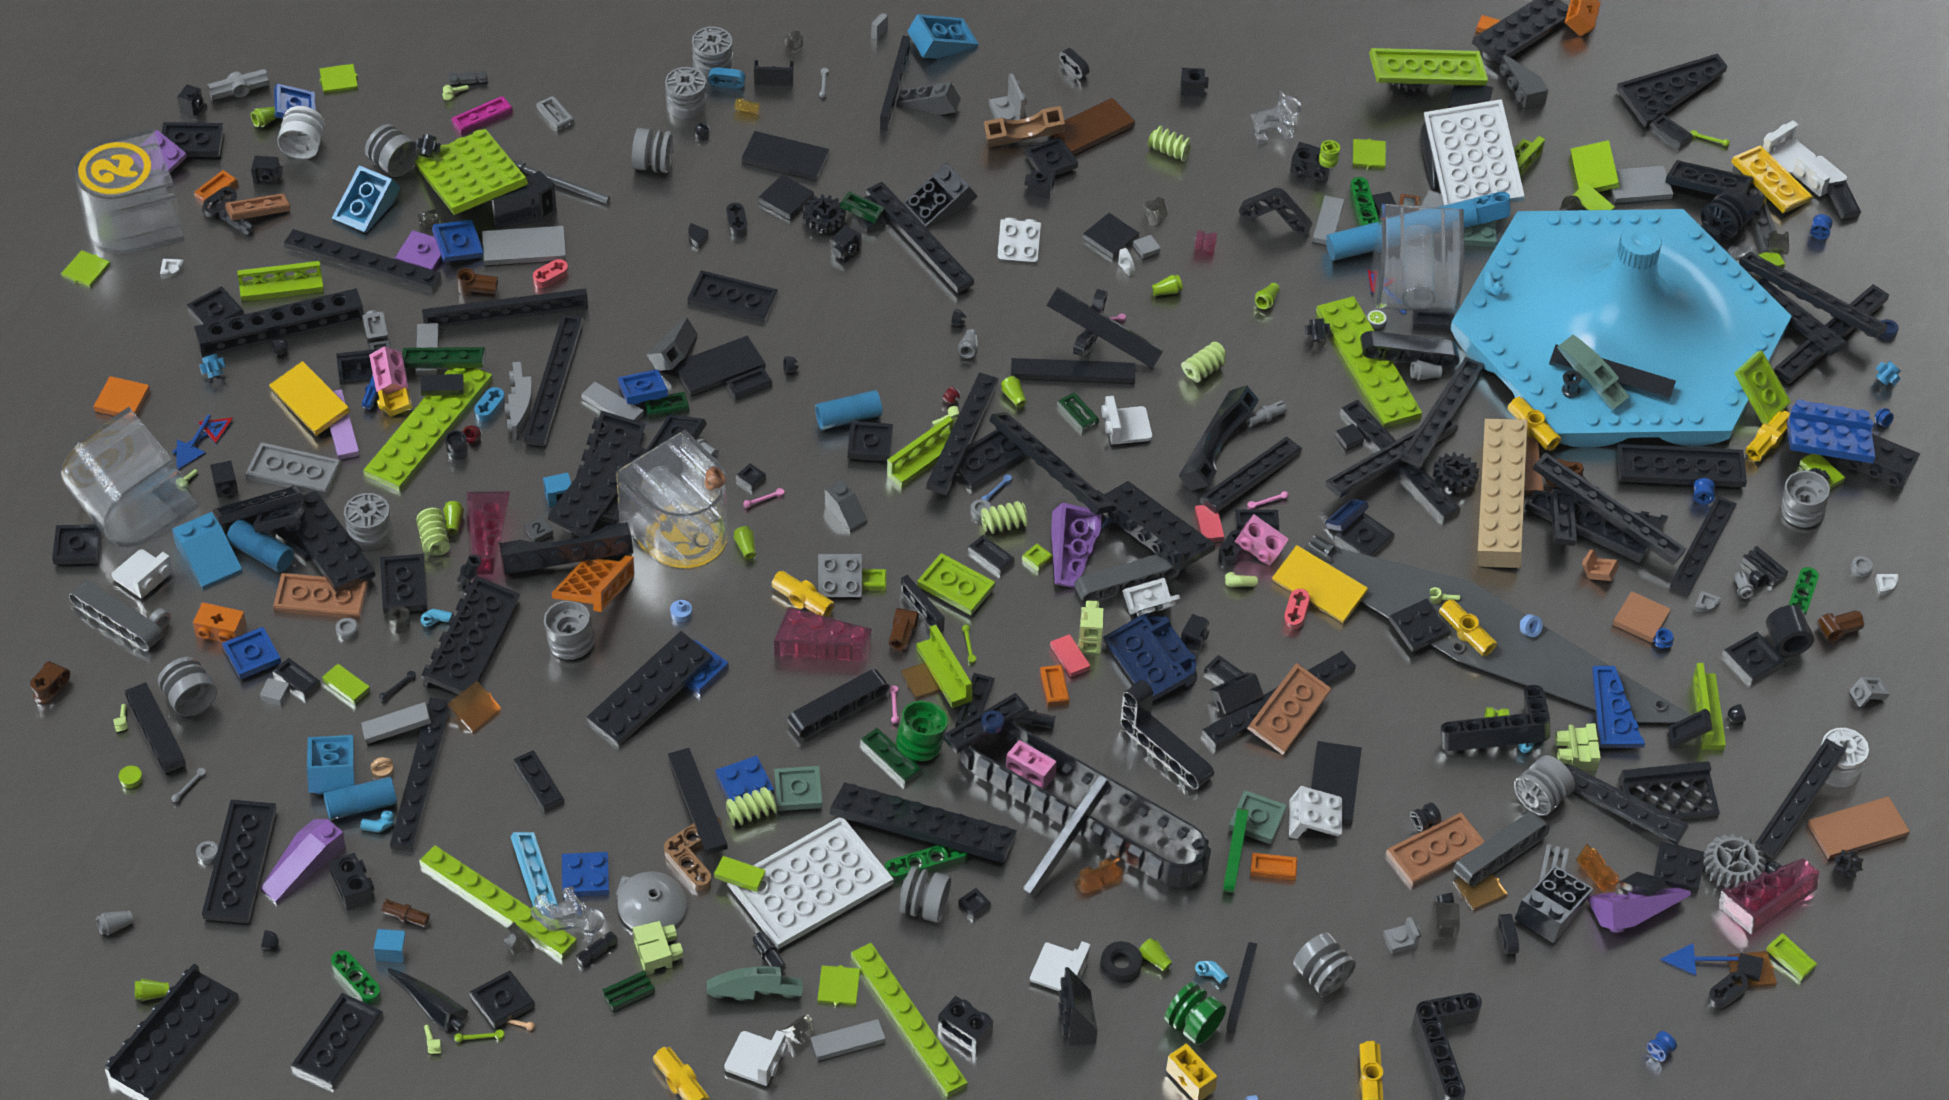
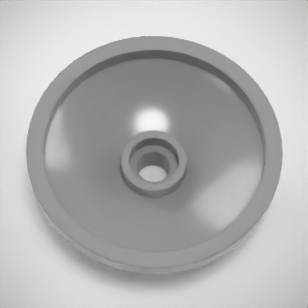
M648 871L632 876L623 884L619 891L617 907L622 920L631 929L660 921L662 927L673 924L676 927L685 916L687 897L683 887L676 879L662 872ZM652 893H653V894H656L657 896H656V897H651L649 894H652Z

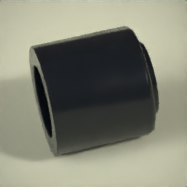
M1787 605L1774 610L1768 615L1766 627L1780 655L1785 657L1799 655L1807 651L1814 643V635L1800 607Z

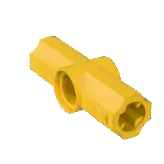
M1518 396L1508 405L1507 410L1516 419L1527 420V436L1534 437L1546 450L1551 451L1555 449L1561 442V437L1545 422V415L1539 410H1534L1523 398Z
M1785 410L1783 412L1779 411L1768 424L1764 423L1761 426L1756 438L1745 450L1748 459L1753 462L1761 461L1771 449L1777 448L1784 434L1788 431L1787 420L1789 412Z
M779 571L772 581V587L789 597L790 602L799 609L805 607L821 618L827 619L830 616L835 602L818 593L811 582L807 580L801 582L784 571Z
M1449 599L1439 609V614L1457 631L1458 638L1468 642L1481 656H1488L1496 648L1497 642L1479 625L1478 618L1473 614H1468L1454 599Z
M1366 1041L1359 1045L1361 1074L1359 1083L1362 1090V1100H1383V1068L1381 1066L1380 1044H1377L1375 1041Z
M664 1046L653 1056V1061L665 1075L666 1082L673 1093H679L683 1100H710L708 1094L697 1082V1077L688 1064H683L671 1047Z

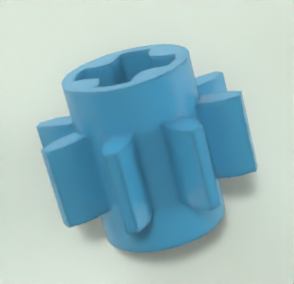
M217 353L203 357V364H199L202 374L207 373L208 378L223 374L222 368L226 367L223 357L218 358Z
M1882 361L1875 368L1879 371L1876 377L1886 386L1890 382L1896 385L1901 379L1898 376L1901 370L1891 361L1887 364Z

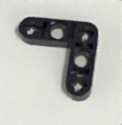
M1273 188L1248 198L1242 202L1239 208V214L1246 219H1254L1275 210L1291 229L1299 235H1307L1312 226L1310 218L1287 192L1281 188ZM1259 201L1265 202L1268 206L1261 205ZM1285 209L1292 210L1294 214L1288 213Z
M1097 289L1091 307L1104 314L1108 291ZM1087 329L1083 331L1075 341L1073 354L1084 357L1094 348L1098 336Z

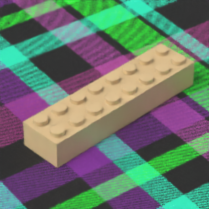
M1485 419L1478 567L1521 568L1527 454V420Z

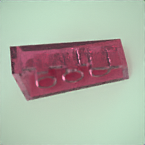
M510 491L467 492L466 519L470 555L475 554L481 559L477 575H493L499 543H501L509 508Z
M788 607L774 639V656L782 657L783 654L793 655V658H802V655L816 656V659L835 657L836 660L865 662L872 645V629Z
M1804 858L1777 868V871L1773 873L1758 875L1757 879L1750 882L1745 880L1738 883V886L1732 889L1728 887L1722 889L1719 908L1748 933L1753 935L1814 892L1818 887L1820 871Z

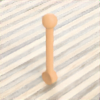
M513 1019L506 1022L526 1027L529 1031L535 1029L533 1022L525 1023Z

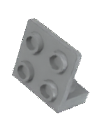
M1013 73L1009 74L1008 96L989 99V107L995 119L1020 120L1026 118L1024 108L1027 104L1026 95L1021 92L1019 80L1015 79Z
M818 554V593L826 598H860L862 596V554Z

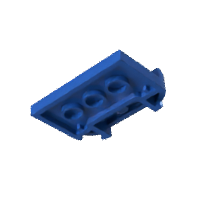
M1799 399L1793 405L1787 420L1790 450L1873 463L1875 451L1871 431L1874 423L1869 417L1870 413L1864 409L1856 410L1844 406L1806 402Z

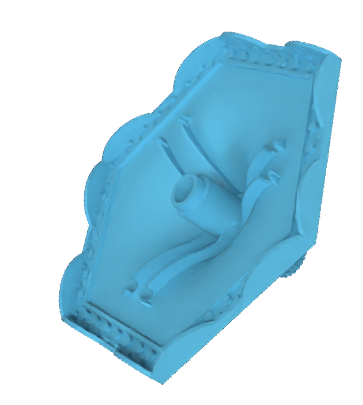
M1684 209L1517 211L1453 318L1451 331L1469 358L1484 364V370L1494 372L1513 392L1515 398L1518 396L1523 398L1534 410H1539L1545 415V422L1561 437V444L1572 447L1593 448L1615 444L1627 438L1660 437L1667 442L1677 445L1702 446L1722 442L1732 437L1750 402L1734 372L1760 350L1764 352L1767 360L1771 363L1787 331L1792 316ZM1484 272H1492L1494 283L1500 281V285L1502 283L1505 285V290L1501 295L1495 296L1484 289ZM1574 334L1601 358L1676 380L1670 401L1622 387L1630 397L1611 410L1586 378L1581 380L1579 384L1581 389L1580 395L1567 398L1562 393V386L1564 385L1563 374L1568 370L1549 365L1555 344L1560 345Z

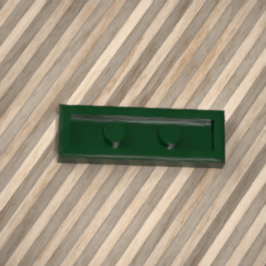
M878 727L860 739V744L902 784L906 785L922 773V769L912 759L904 756L898 750L896 744Z

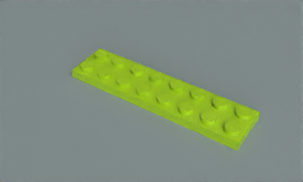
M1352 296L1318 305L1316 308L1320 319L1324 318L1325 324L1330 323L1331 333L1329 335L1381 425L1387 428L1420 419L1422 411L1392 361L1364 357L1360 336L1364 332L1374 331L1355 297Z
M449 368L445 374L464 375V394L425 396L363 470L364 476L400 492L445 438L447 433L451 431L493 380L492 374L479 368Z

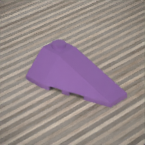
M1061 503L1053 510L1051 535L1056 585L1075 588L1074 583L1082 576L1086 561L1093 550L1096 538L1100 534L1102 514L1096 515L1089 508Z
M314 819L295 835L261 886V891L277 904L346 848L343 832L328 819Z
M1666 888L1651 896L1628 891V895H1616L1615 892L1590 895L1587 900L1602 927L1609 928L1610 932H1624V928L1634 927L1691 896V891L1681 888Z

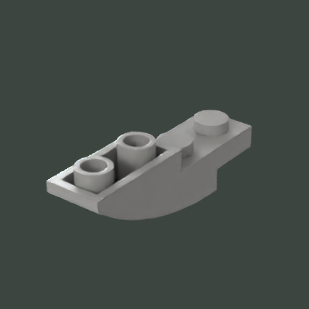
M512 362L513 371H509L510 384L515 383V387H511L512 394L508 395L509 403L505 404L506 416H510V419H507L508 432H512L513 440H517L523 433L530 418L533 394L531 376L523 377L521 362Z

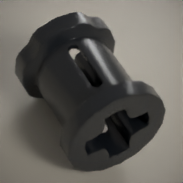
M1569 370L1563 374L1564 385L1562 386V393L1565 397L1573 398L1580 395L1581 389L1579 384L1582 377L1579 372Z

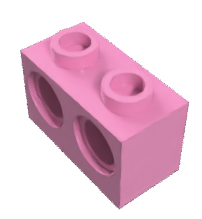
M384 346L369 355L376 392L383 390L388 395L405 387L409 389L402 352Z
M1253 515L1234 542L1239 544L1244 550L1252 553L1261 562L1270 566L1289 539L1259 517Z
M1020 740L1006 756V768L1044 790L1056 776L1057 761Z

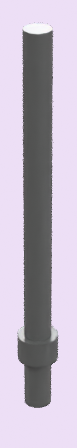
M519 160L513 161L522 173L533 175L540 171L526 166V163ZM540 171L557 186L606 204L610 201V196Z

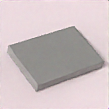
M1664 166L1616 169L1620 187L1610 189L1614 203L1672 199L1673 192L1671 186L1665 183L1667 174Z

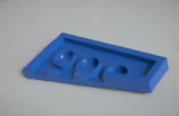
M1593 666L1592 677L1599 748H1644V739L1640 735L1636 719L1634 720L1630 703L1624 694V688L1616 667Z

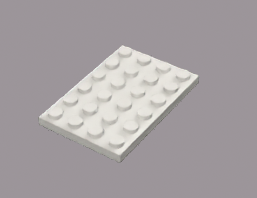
M1502 99L1424 112V120L1443 205L1496 192H1507L1510 195V203L1525 201Z
M839 817L753 865L766 870V875L757 892L727 883V885L772 943L780 949L893 885L894 879L844 818Z

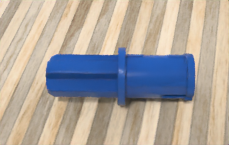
M373 375L369 385L365 388L366 394L362 401V407L368 410L373 408L377 397H379L378 392H376Z

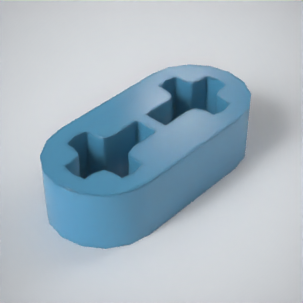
M716 67L710 70L708 82L715 87L740 89L744 86L746 76L741 70Z
M497 387L488 389L475 405V418L479 422L492 420L504 405L505 397L502 389Z

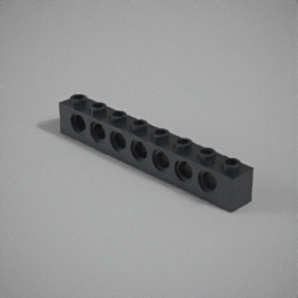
M355 288L194 326L203 358L216 353L220 354L271 342L275 339H284L360 321L364 311L358 290Z

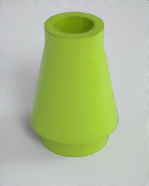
M275 106L256 108L251 112V120L256 127H264L277 119L275 117Z
M1172 274L1153 284L1152 290L1155 297L1178 294L1179 291L1183 290V285L1179 275L1174 276Z
M1271 283L1269 286L1258 291L1255 295V304L1261 309L1272 307L1277 294L1280 292L1279 285Z
M1010 376L1002 381V392L1017 408L1024 406L1027 400L1024 396L1020 380L1016 379L1015 376Z
M449 501L443 508L447 533L455 535L459 533L464 508L460 502Z
M749 526L737 528L734 531V541L745 559L754 558L757 555L754 531Z
M1152 937L1146 940L1139 948L1141 956L1163 972L1173 963L1158 940H1154Z
M141 978V981H135V1000L143 1002L165 997L169 990V982H159Z

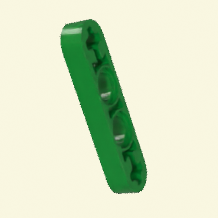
M1363 177L1353 178L1351 180L1350 193L1359 226L1379 222L1368 181ZM1359 199H1366L1368 202H1367V203H1361V202H1359L1358 200H1359ZM1369 213L1372 215V217L1367 218L1364 217L1362 214Z
M1237 808L1223 886L1224 892L1234 893L1248 818L1249 810Z
M938 845L891 859L885 863L884 868L892 876L894 882H899L907 877L912 861L922 863V866L919 867L920 875L923 869H927L929 873L963 863L968 859L969 853L962 852V854H959L957 851L955 852L956 849ZM935 854H939L943 856L944 859L940 862L933 861L931 857ZM894 868L898 873H894L891 869Z

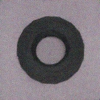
M1118 941L1106 946L1102 952L1100 964L1102 971L1108 978L1114 981L1125 982L1135 978L1141 971L1142 956L1138 948L1133 944ZM1117 955H1125L1129 958L1130 964L1125 968H1118L1113 964L1112 960Z

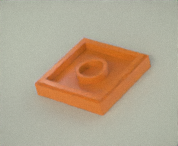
M110 376L93 406L94 411L134 420L150 391V387L147 384Z

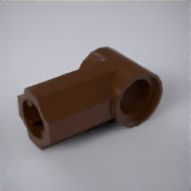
M463 268L457 272V290L460 294L470 295L474 292L497 293L498 277L475 274L469 268Z
M901 608L896 609L893 629L889 639V646L894 650L902 651L907 649L912 631H915L917 627L919 612Z
M1855 610L1837 616L1833 613H1827L1818 619L1817 625L1827 641L1834 642L1846 633L1863 629L1864 621L1861 612Z

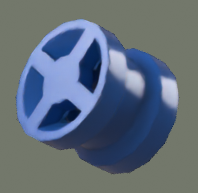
M1824 214L1816 215L1812 221L1811 235L1820 240L1828 238L1833 224L1832 219Z
M1707 478L1696 480L1694 482V501L1702 505L1712 503L1715 499V483Z
M1660 1031L1656 1034L1655 1040L1652 1039L1647 1043V1050L1655 1059L1664 1061L1668 1057L1669 1052L1672 1053L1676 1050L1677 1043L1669 1033Z

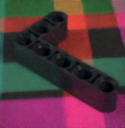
M1139 680L1123 693L1122 727L1187 784L1195 789L1199 788L1214 776L1212 766L1151 715L1153 690L1145 680Z
M1539 685L1525 687L1524 714L1443 723L1441 725L1442 748L1447 751H1459L1547 741L1551 737L1550 715L1544 689Z
M1463 993L1422 1001L1415 1010L1414 1027L1440 1100H1464L1465 1086L1444 1028L1472 1023L1478 1019L1482 999L1475 993Z

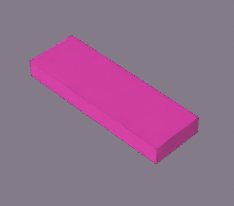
M501 96L452 117L451 122L462 135L513 113V107Z

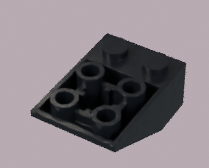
M946 162L911 194L903 204L928 228L964 210L978 196Z
M538 171L526 178L527 185L492 199L494 227L500 229L539 222L557 212L555 183Z
M1554 865L1521 900L1515 920L1554 943L1569 926L1594 888Z
M1065 967L1064 977H1060L1061 990H1059L1060 1002H1058L1059 1016H1063V1022L1061 1023L1063 1037L1067 1036L1068 1045L1096 1043L1098 1030L1091 990L1069 967Z

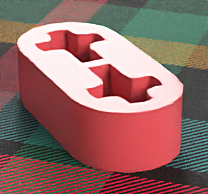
M556 259L537 269L533 273V284L537 288L545 289L564 279L568 275L567 262Z
M1296 589L1290 595L1284 615L1285 624L1290 629H1299L1305 622L1310 605V597L1306 590ZM1299 597H1303V600H1301L1300 605L1297 606L1296 599H1299ZM1295 612H1297L1298 619H1296L1295 622H1292L1291 618H1293Z

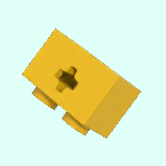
M1187 1043L1168 1056L1166 1071L1193 1100H1203L1215 1091L1217 1075Z

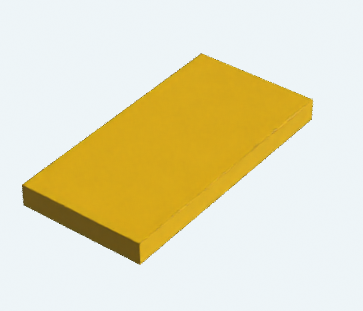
M1761 145L1734 156L1731 160V163L1744 175L1753 177L1752 183L1782 213L1810 202L1813 197Z
M303 361L269 385L270 389L316 436L350 412L349 407Z
M1298 545L1295 546L1272 577L1273 582L1291 593L1296 589L1306 590L1309 594L1311 605L1343 624L1368 592L1366 586Z

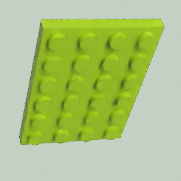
M486 129L477 130L471 135L457 138L454 142L447 145H441L440 152L434 154L433 158L418 155L416 160L413 159L417 169L453 215L528 184L524 174Z

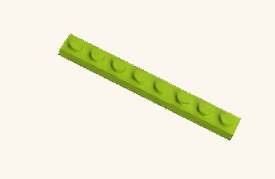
M436 845L420 859L422 867L559 958L563 959L576 946L577 939Z
M869 943L851 952L852 960L860 968L861 973L945 1096L948 1098L967 1088L968 1082L873 944Z

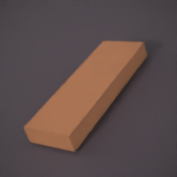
M284 193L227 202L225 209L233 221L290 211V204Z

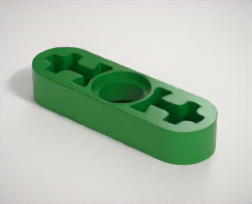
M1805 567L1800 570L1789 605L1797 606V603L1801 604L1800 608L1803 610L1805 617L1819 578V573L1811 567ZM1806 576L1811 577L1809 584L1804 583ZM1800 590L1808 593V596H1800L1797 592Z
M340 950L335 952L331 957L333 971L362 1002L368 1005L376 1004L381 998L379 984L348 951ZM339 960H341L342 962H345V961H346V964H347V967H348L347 970H346V967H345L342 963H339V964H338V961H339ZM356 973L362 975V979L357 982L349 979L351 975ZM365 985H366V988L369 990V992H373V991H374V994H373V995H371V994H369V993L366 994V991H365V988H364Z

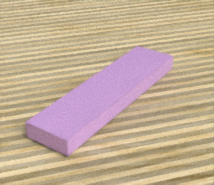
M342 389L333 391L345 403ZM346 414L330 426L338 460L360 456L349 414Z

